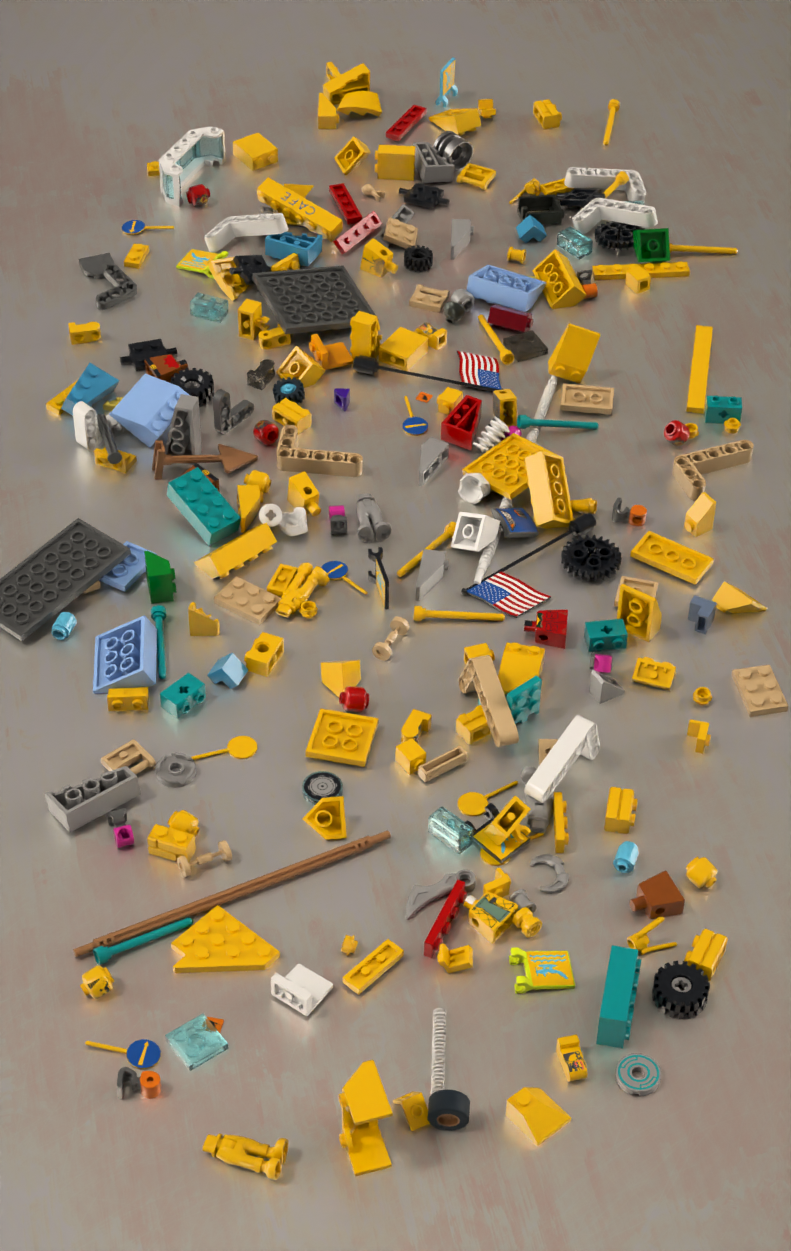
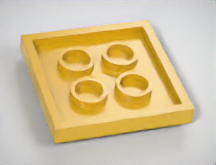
M320 708L305 751L306 757L365 767L379 724V718Z

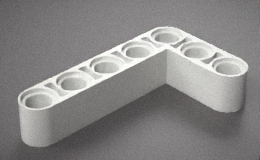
M578 167L567 169L564 184L569 188H599L606 190L615 182L616 175L623 171L628 175L629 181L625 185H619L615 190H625L629 203L643 205L646 196V189L641 176L635 170Z
M606 198L591 200L572 218L575 233L578 235L586 234L601 220L647 228L658 224L654 207Z
M283 213L230 216L204 236L209 252H217L234 237L282 234L289 228Z
M83 401L76 403L73 408L76 441L89 451H93L104 444L98 427L97 412ZM109 414L106 415L113 438L127 431Z
M580 715L575 716L527 782L524 793L544 803L579 755L593 760L600 749L597 725Z

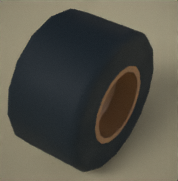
M446 1089L439 1090L429 1097L428 1121L432 1126L441 1130L453 1131L462 1129L469 1123L470 1100L467 1095L456 1090Z

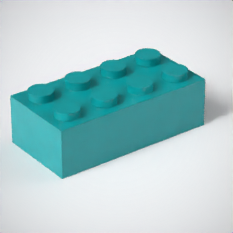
M198 467L168 482L167 497L208 546L239 531L241 517Z
M613 945L611 947L596 1044L623 1049L624 1040H629L642 960L637 959V949Z

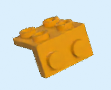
M318 334L311 335V342H309L310 351L324 370L353 364V358L343 342L324 346Z

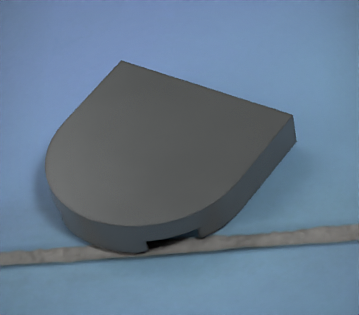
M110 253L79 259V265L86 276H94L95 279L105 278L103 266L107 263H114Z

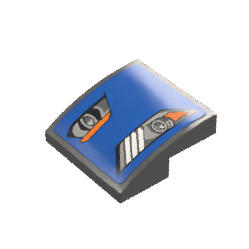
M524 508L491 509L494 519L500 521L499 526H502L506 538L536 537L539 534L535 522Z

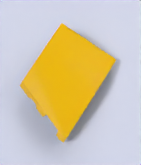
M355 91L345 94L337 108V111L349 115L351 111L362 116L366 112L378 117L382 114L378 94L370 91Z
M235 257L208 262L209 269L217 284L232 301L236 300L249 286L246 285L240 275H231L229 272L230 268H236L233 261Z

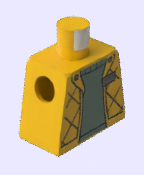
M486 892L479 900L469 895L464 901V907L469 909V924L492 944L513 924L512 918L518 911L516 903L490 892Z

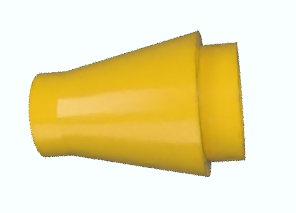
M593 498L571 500L572 511L583 514H596L597 500H593Z

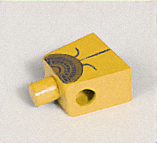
M372 238L364 246L361 270L378 277H383L387 272L395 274L398 270V265L392 262L393 252L376 239Z

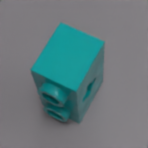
M707 396L705 423L724 424L729 418H736L740 422L742 397Z
M623 619L585 622L584 638L588 652L626 648L628 634Z
M187 673L160 693L161 707L177 719L206 698L205 684L190 673Z

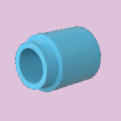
M70 612L60 613L52 626V636L58 640L67 638L77 624L75 616Z
M625 841L618 847L613 865L619 872L629 873L633 871L639 855L637 845L633 842Z

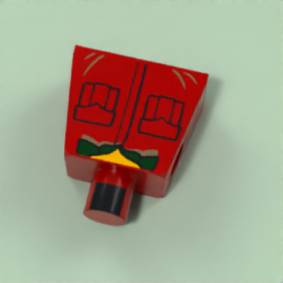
M540 610L537 612L536 621L525 620L524 632H535V642L537 644L565 649L568 610Z

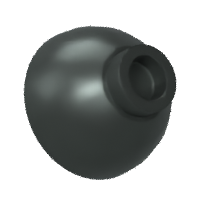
M446 302L444 304V315L449 323H455L466 313L465 308L456 302Z

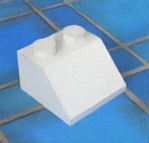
M459 512L450 547L479 552L496 539L500 521L487 515Z

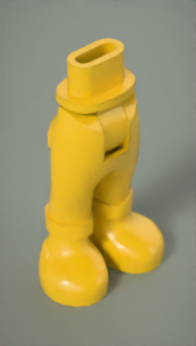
M302 563L298 567L294 579L278 602L276 613L285 618H288L290 614H294L301 607V604L309 599L317 585L326 586L329 583L328 574L319 566L313 569L310 563Z
M220 1133L217 1136L208 1134L203 1145V1151L212 1153V1157L219 1158L227 1164L243 1167L257 1173L264 1172L269 1179L277 1180L281 1174L282 1165L286 1161L289 1142L286 1138H279L275 1146L270 1147L268 1144H262L244 1136H223Z

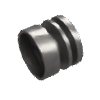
M453 131L443 132L438 136L433 146L439 151L438 155L444 156L447 159L446 162L455 166L454 171L463 169L470 162L473 155L472 144Z

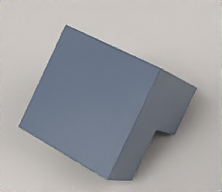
M694 595L690 602L688 620L696 622L694 631L706 635L714 621L716 602Z

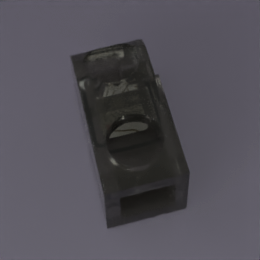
M266 359L260 362V366L255 371L249 370L247 372V385L263 390L275 376V362Z

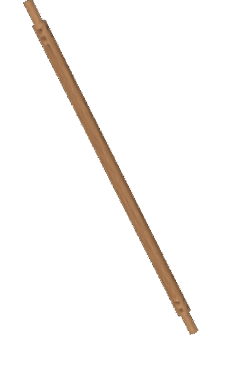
M387 830L371 837L369 835L365 836L364 838L187 905L111 932L105 936L95 938L93 942L73 949L75 957L92 952L94 948L99 946H107L109 948L217 905L372 848L374 844L390 839V832Z

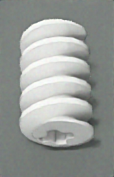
M494 416L496 421L490 420L492 427L486 426L487 432H481L483 438L477 437L478 443H472L482 453H486L490 448L496 446L495 442L500 443L499 437L506 438L503 433L504 431L510 432L508 426L496 416Z
M265 504L259 510L261 523L267 522L269 527L278 525L282 520V511L276 504ZM269 510H272V513L275 514L272 520L265 516L266 513H269Z

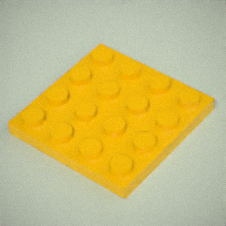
M513 433L467 465L462 471L463 475L466 473H481L490 483L491 490L512 500L529 488L527 471L525 469V457L540 451L551 454L555 453Z

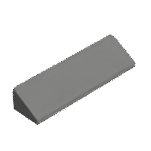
M403 204L392 218L407 224L415 213ZM385 225L374 239L388 247L391 243L383 240Z

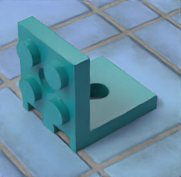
M537 675L507 693V695L505 694L515 724L518 722L523 724L528 720L529 715L532 713L537 715L539 713L542 679Z

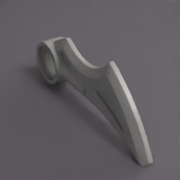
M461 870L457 873L445 874L442 880L434 885H414L406 905V919L410 920L430 902L451 893L457 879H469L471 882L465 884V891L467 893L471 892L476 887L475 874L469 870Z

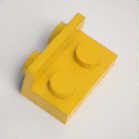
M106 447L102 450L98 448L94 450L96 464L123 473H127L137 462V458L135 455L118 450L122 455V459L117 464H111L107 459Z
M638 657L632 681L670 691L674 676L676 675V667L669 662L659 663L649 657Z
M148 687L108 689V711L148 710Z

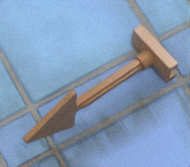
M155 440L152 471L155 470L154 478L157 480L162 479L164 465L222 462L225 473H229L258 460V456L222 444H218L220 455L171 456V454H165L163 441Z

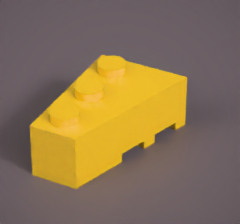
M364 63L323 84V94L333 105L340 104L342 98L347 93L370 91V70Z
M358 311L350 321V339L352 340L350 353H352L353 361L356 356L360 355L376 358L379 355L380 340H382V335L378 334L380 330L378 317Z

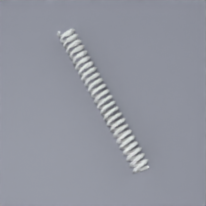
M437 1008L433 1011L431 1095L433 1092H437L434 1090H444L446 1009Z

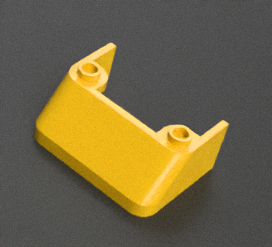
M372 1059L364 1061L343 1086L342 1093L338 1094L342 1108V1134H339V1140L342 1149L346 1148L355 1176L392 1167L378 1126V1120L391 1117L393 1113L375 1062Z

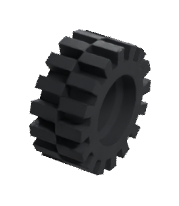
M417 245V247L411 246V248L408 247L405 250L404 266H406V269H409V271L414 270V272H423V270L428 271V269H431L433 253L428 247L425 248V246L420 247V245Z

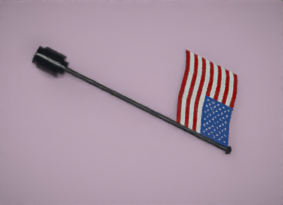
M457 351L460 360L459 375L461 382L379 366L376 358L363 355L356 356L353 363L354 370L371 375L377 372L378 369L482 390H503L499 381V364L496 358Z
M590 513L582 514L569 522V531L482 579L480 585L473 584L466 589L463 588L461 593L474 596L485 601L500 612L518 618L549 600L551 596L543 594L521 580L503 572L569 534L579 537L588 533L596 526L595 517Z

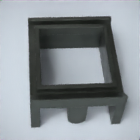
M555 194L525 196L518 199L517 213L521 222L531 215L542 225L557 223L561 225L564 218V210L561 209L560 202Z

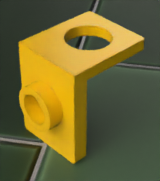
M412 1091L393 1100L394 1104L402 1106L411 1131L430 1124L428 1121V1108L422 1092Z

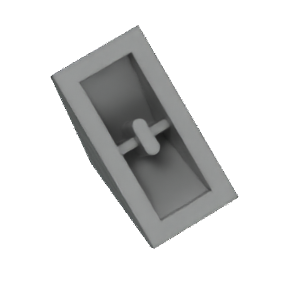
M594 669L591 672L589 692L599 704L624 694L625 690L615 679Z

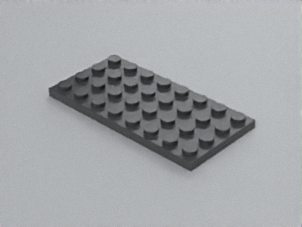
M77 518L0 579V628L20 641L25 640L131 554L130 548Z

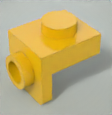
M493 99L478 100V112L483 118H492V115H496V109L493 108Z
M690 719L687 735L697 737L695 752L703 754L705 746L709 747L711 735L708 734L709 723Z
M500 867L496 868L495 880L483 885V895L486 892L493 893L502 898L509 895L511 885L509 875L504 873Z
M440 944L437 959L440 966H443L448 974L473 967V949L470 945L449 950L445 944Z

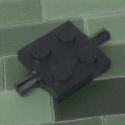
M416 183L409 190L399 189V194L405 195L404 202L433 209L438 204L448 206L450 202L449 199L442 198L444 190L438 187H429L422 183Z
M574 188L570 192L557 193L556 198L560 199L561 206H567L568 208L580 206L584 208L595 198H605V194H602L599 188Z
M262 255L235 256L233 261L236 268H230L229 270L231 275H240L246 285L255 284L252 279L253 273L272 272L271 266L269 267L266 264Z
M161 339L128 344L129 356L120 357V363L131 362L136 372L146 370V358L168 354L175 355L177 354L176 347L166 349Z

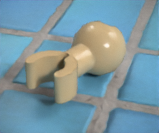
M365 184L362 187V193L366 196H374L377 202H380V197L385 198V192L374 190L371 184Z

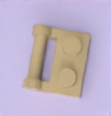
M418 284L409 300V306L440 313L449 298L450 291H441Z
M135 739L101 758V764L108 771L124 766L128 767L142 759V762L130 768L135 775L146 768H152L156 765V762Z

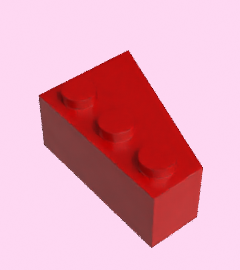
M466 395L441 423V440L472 451V443L475 440L481 419L482 400Z

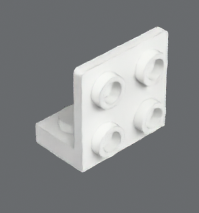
M297 964L286 977L275 973L271 978V995L306 1016L311 1013L333 988V983L301 964Z

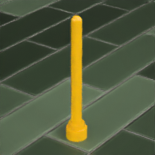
M616 99L610 100L608 104L610 113L603 139L604 145L609 144L615 113L620 108V102Z
M620 171L616 175L615 182L603 192L605 198L619 185H625L629 181V177L625 172Z
M669 243L670 253L676 251L737 254L738 252L737 248L672 245V243Z
M480 314L478 320L499 350L500 360L505 365L511 364L514 361L513 353L505 349L490 324L487 323L488 321L484 315Z
M450 522L445 527L444 533L425 549L435 550L448 538H453L457 523ZM423 550L397 571L399 577H403L421 562Z
M414 606V621H421L425 618L505 620V615L498 613L426 610L422 606Z

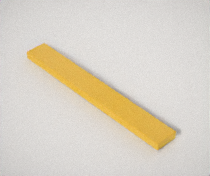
M696 325L686 412L704 414L713 327Z

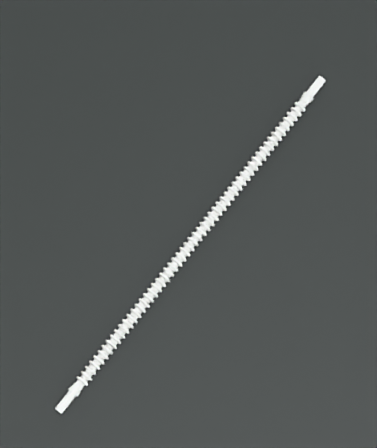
M552 375L551 379H549L533 419H545L557 386V376ZM530 426L526 439L536 443L542 426ZM503 497L500 508H511L515 498L510 500ZM501 525L498 528L496 539L484 547L473 584H481L483 576L490 566L503 531Z

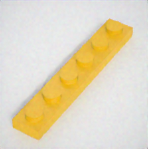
M682 261L592 266L594 280L626 279V271L639 266L650 274L651 278L689 277L690 275L688 263Z

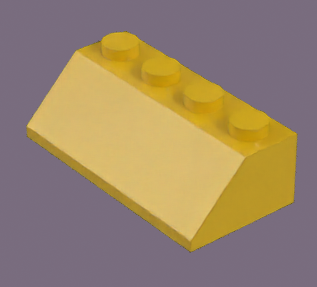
M554 249L532 270L536 279L547 282L543 293L552 309L576 306L586 296L568 258L557 249Z
M545 451L525 457V469L528 476V487L530 489L536 526L545 529L569 527V522L574 519L563 457Z
M266 522L246 531L194 563L212 579L218 576L222 579L230 574L229 570L233 568L237 570L243 567L244 561L248 560L250 562L258 558L259 552L266 553L273 549L271 545L275 544L277 540Z

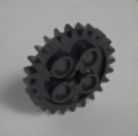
M613 221L612 223L606 222V224H601V226H597V229H595V242H598V245H602L603 248L608 247V249L614 248V250L620 249V251L623 249L629 250V248L634 249L633 231L644 230L645 228Z
M588 535L585 538L579 536L578 540L572 538V542L567 541V545L563 546L561 563L563 568L567 569V573L573 572V577L579 575L580 580L586 577L587 581L593 578L597 582V578L604 580L605 576L611 578V574H616V570H619L621 565V552H619V547H615V543L609 544L610 539L604 541L603 536L599 539L595 535L592 538H589Z

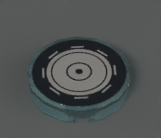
M319 771L305 778L302 785V794L306 801L309 800L313 805H316L322 798L342 796L343 784L337 775Z

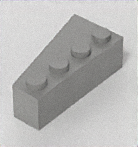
M181 394L174 409L165 445V454H171V456L201 455L199 398Z
M127 766L103 773L101 778L98 779L88 778L82 780L83 784L74 787L70 785L64 786L62 791L56 793L52 791L45 793L49 812L70 833L141 795L138 778Z

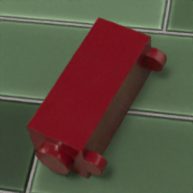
M493 305L490 307L487 323L526 332L532 328L533 314Z

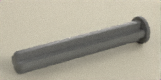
M97 414L98 427L108 453L107 459L109 463L117 464L121 461L122 455L117 450L106 416L104 414Z

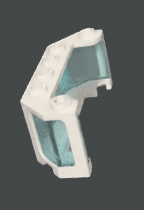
M212 126L189 130L159 159L161 193L164 194L166 203L180 207L183 204L181 188L205 165L212 167L214 161H219V165H223L226 162L224 130Z

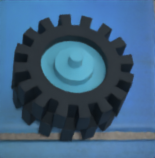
M287 377V380L282 378V381L278 380L277 384H274L273 394L276 404L285 398L297 404L302 403L305 399L303 383L299 379L296 380L295 377L293 379Z

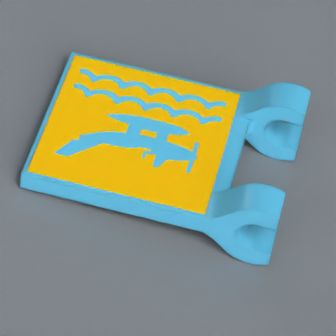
M453 57L440 71V96L436 99L435 104L439 105L442 101L443 107L448 105V99L445 95L449 94L450 90L453 92V96H456L458 93V88L454 83L455 58Z

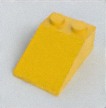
M478 108L449 109L428 117L431 122L443 130L453 131L459 136L464 135L465 131H475L476 127L481 126Z
M569 323L548 361L549 374L580 384L588 370L600 338V333Z
M625 584L620 585L617 619H623L627 633L650 642L661 627L662 614L656 598Z
M515 642L506 643L498 674L504 694L507 695V693L536 675L540 678L544 663V648L520 645Z

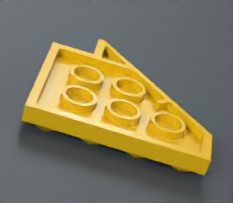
M219 905L171 943V948L183 957L173 965V972L265 970L280 958V951Z

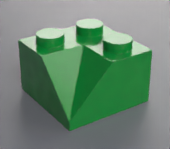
M669 228L633 231L634 249L638 262L670 261Z
M144 551L146 578L151 604L174 601L173 594L177 593L176 584L172 582L176 579L174 568H170L168 560L150 551Z

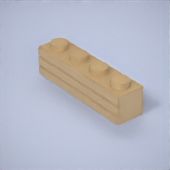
M459 745L418 766V776L424 782H427L466 762L467 752Z

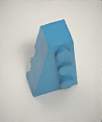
M284 232L282 234L268 235L265 238V255L284 259L292 253L298 254L301 266L308 267L322 252V235L308 237L305 233H302V236L292 235V232Z
M89 363L66 397L61 409L73 416V408L80 401L92 407L93 404L101 401L103 397L114 392L119 380Z

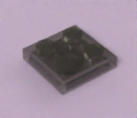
M533 330L503 338V345L513 353L514 358L518 362L548 354L547 346Z

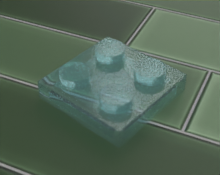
M204 1014L197 1016L165 1035V1041L189 1071L228 1049L226 1040Z

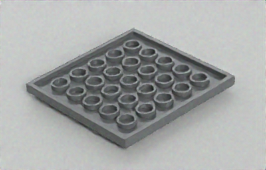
M344 266L253 273L252 276L254 283L285 334L351 328V318L358 311L375 315Z

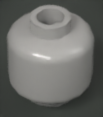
M462 288L452 294L450 301L462 305L466 312L473 308L475 299L470 292Z

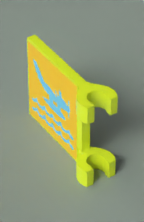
M191 249L176 265V268L204 273L209 278L214 279L207 263L212 260L224 259L229 253L222 251L217 254Z
M518 947L511 948V955L508 957L510 965L524 963L526 976H516L517 984H514L515 993L522 994L532 989H575L568 951H524Z

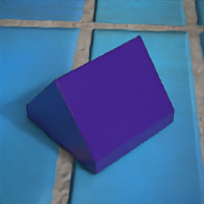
M336 388L334 389V403L343 411L347 410L350 403V389Z

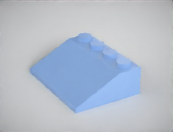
M486 265L469 275L467 291L474 296V299H484L490 304L497 303L503 307L526 312L532 308L547 282L492 265Z
M145 373L109 415L151 448L155 440L171 424L174 409L180 395L189 394L177 385Z
M145 615L95 637L93 692L95 694L108 693V689L149 688L156 684L157 629Z

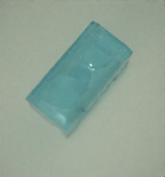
M571 226L557 234V246L563 248L580 260L592 253L593 241L591 238L586 237Z
M197 292L190 301V314L221 323L228 314V300Z
M441 806L429 816L428 832L453 851L461 854L472 845L474 828L465 824L463 820Z

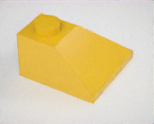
M353 136L334 159L342 172L347 175L369 156L371 151L366 144Z
M295 346L276 371L281 379L285 378L287 380V377L299 379L303 383L304 388L316 384L325 372L324 368L298 346Z
M725 581L712 599V601L717 603L716 608L724 613L726 611L731 613L766 611L767 607L741 589Z
M523 1087L507 1099L505 1116L536 1146H539L572 1119L540 1088Z

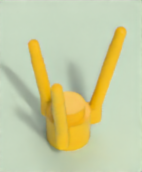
M533 178L524 185L525 188L509 204L515 202L525 192L539 196L541 193L539 190L540 182Z
M658 917L639 932L627 937L629 948L637 949L641 955L651 951L677 946V943L672 942L647 947V944L650 943L647 933L665 920L664 917Z

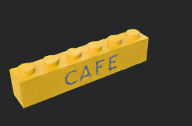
M268 177L257 188V199L261 203H265L273 210L283 213L284 216L305 226L311 232L322 235L323 239L332 242L343 231L342 219Z

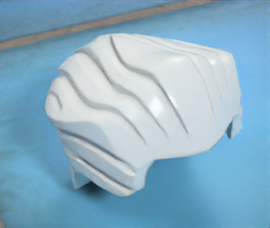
M466 473L460 480L458 493L463 500L477 504L490 493V483L481 473Z
M295 507L293 512H284L282 514V520L279 525L283 533L295 536L308 532L304 508Z

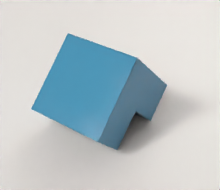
M531 215L516 227L519 238L525 243L529 242L533 237L541 242L547 236L543 225Z
M234 653L218 659L207 676L214 684L223 681L232 689L239 685L249 669Z

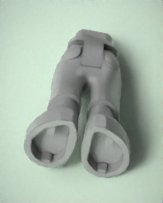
M370 493L359 494L356 502V513L360 524L357 530L359 539L366 543L373 542L374 533L369 522L371 520L377 542L384 541L391 534L390 524L382 521L380 508Z
M526 767L522 770L521 778L525 784H527L537 770L535 767ZM553 792L544 803L526 794L525 804L531 809L527 813V824L530 826L531 832H546V827L549 825V819L553 810Z

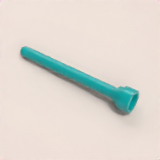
M518 415L517 427L519 429H526L530 426L598 429L599 424L596 422L530 419L527 415Z
M156 605L151 608V618L155 621L157 629L158 676L160 679H165L166 662L163 621L166 618V608Z
M188 917L109 948L107 946H99L93 949L94 958L98 965L105 964L111 959V956L189 927L193 924V920Z

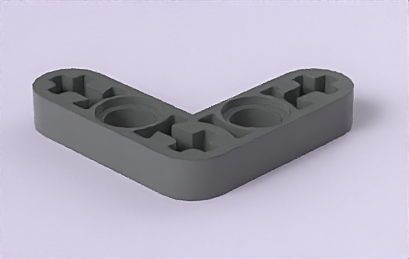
M107 263L103 266L104 277L115 287L96 296V307L101 310L113 307L137 294L136 283L116 264ZM113 294H119L120 296H119V297H114V296H112V295H113Z
M222 389L217 390L213 397L215 430L221 434L228 433L253 413L254 404L248 400H243L231 409L230 394Z

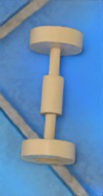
M394 617L391 621L390 627L393 631L390 632L384 641L385 643L377 642L373 646L372 653L376 658L383 661L388 660L392 654L389 646L394 642L397 634L405 635L410 629L409 623L402 617Z
M225 840L218 842V852L206 853L196 857V860L189 863L184 855L178 857L177 863L183 877L191 876L190 866L207 863L216 856L221 855L224 862L232 860V853L228 843Z

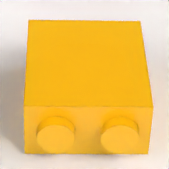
M260 133L233 141V155L252 171L278 162V148Z
M379 145L378 151L375 150V160H378V164H375L377 179L414 181L415 146Z
M399 327L379 346V361L408 371L428 352L429 338Z

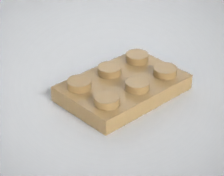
M563 383L560 410L612 415L614 388Z
M237 576L214 597L215 604L258 625H261L278 608V602L281 600L280 597Z
M770 665L732 670L733 680L750 717L788 711L787 701Z

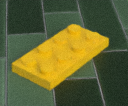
M651 531L644 535L630 553V557L694 585L699 582L713 565L714 561L712 557Z

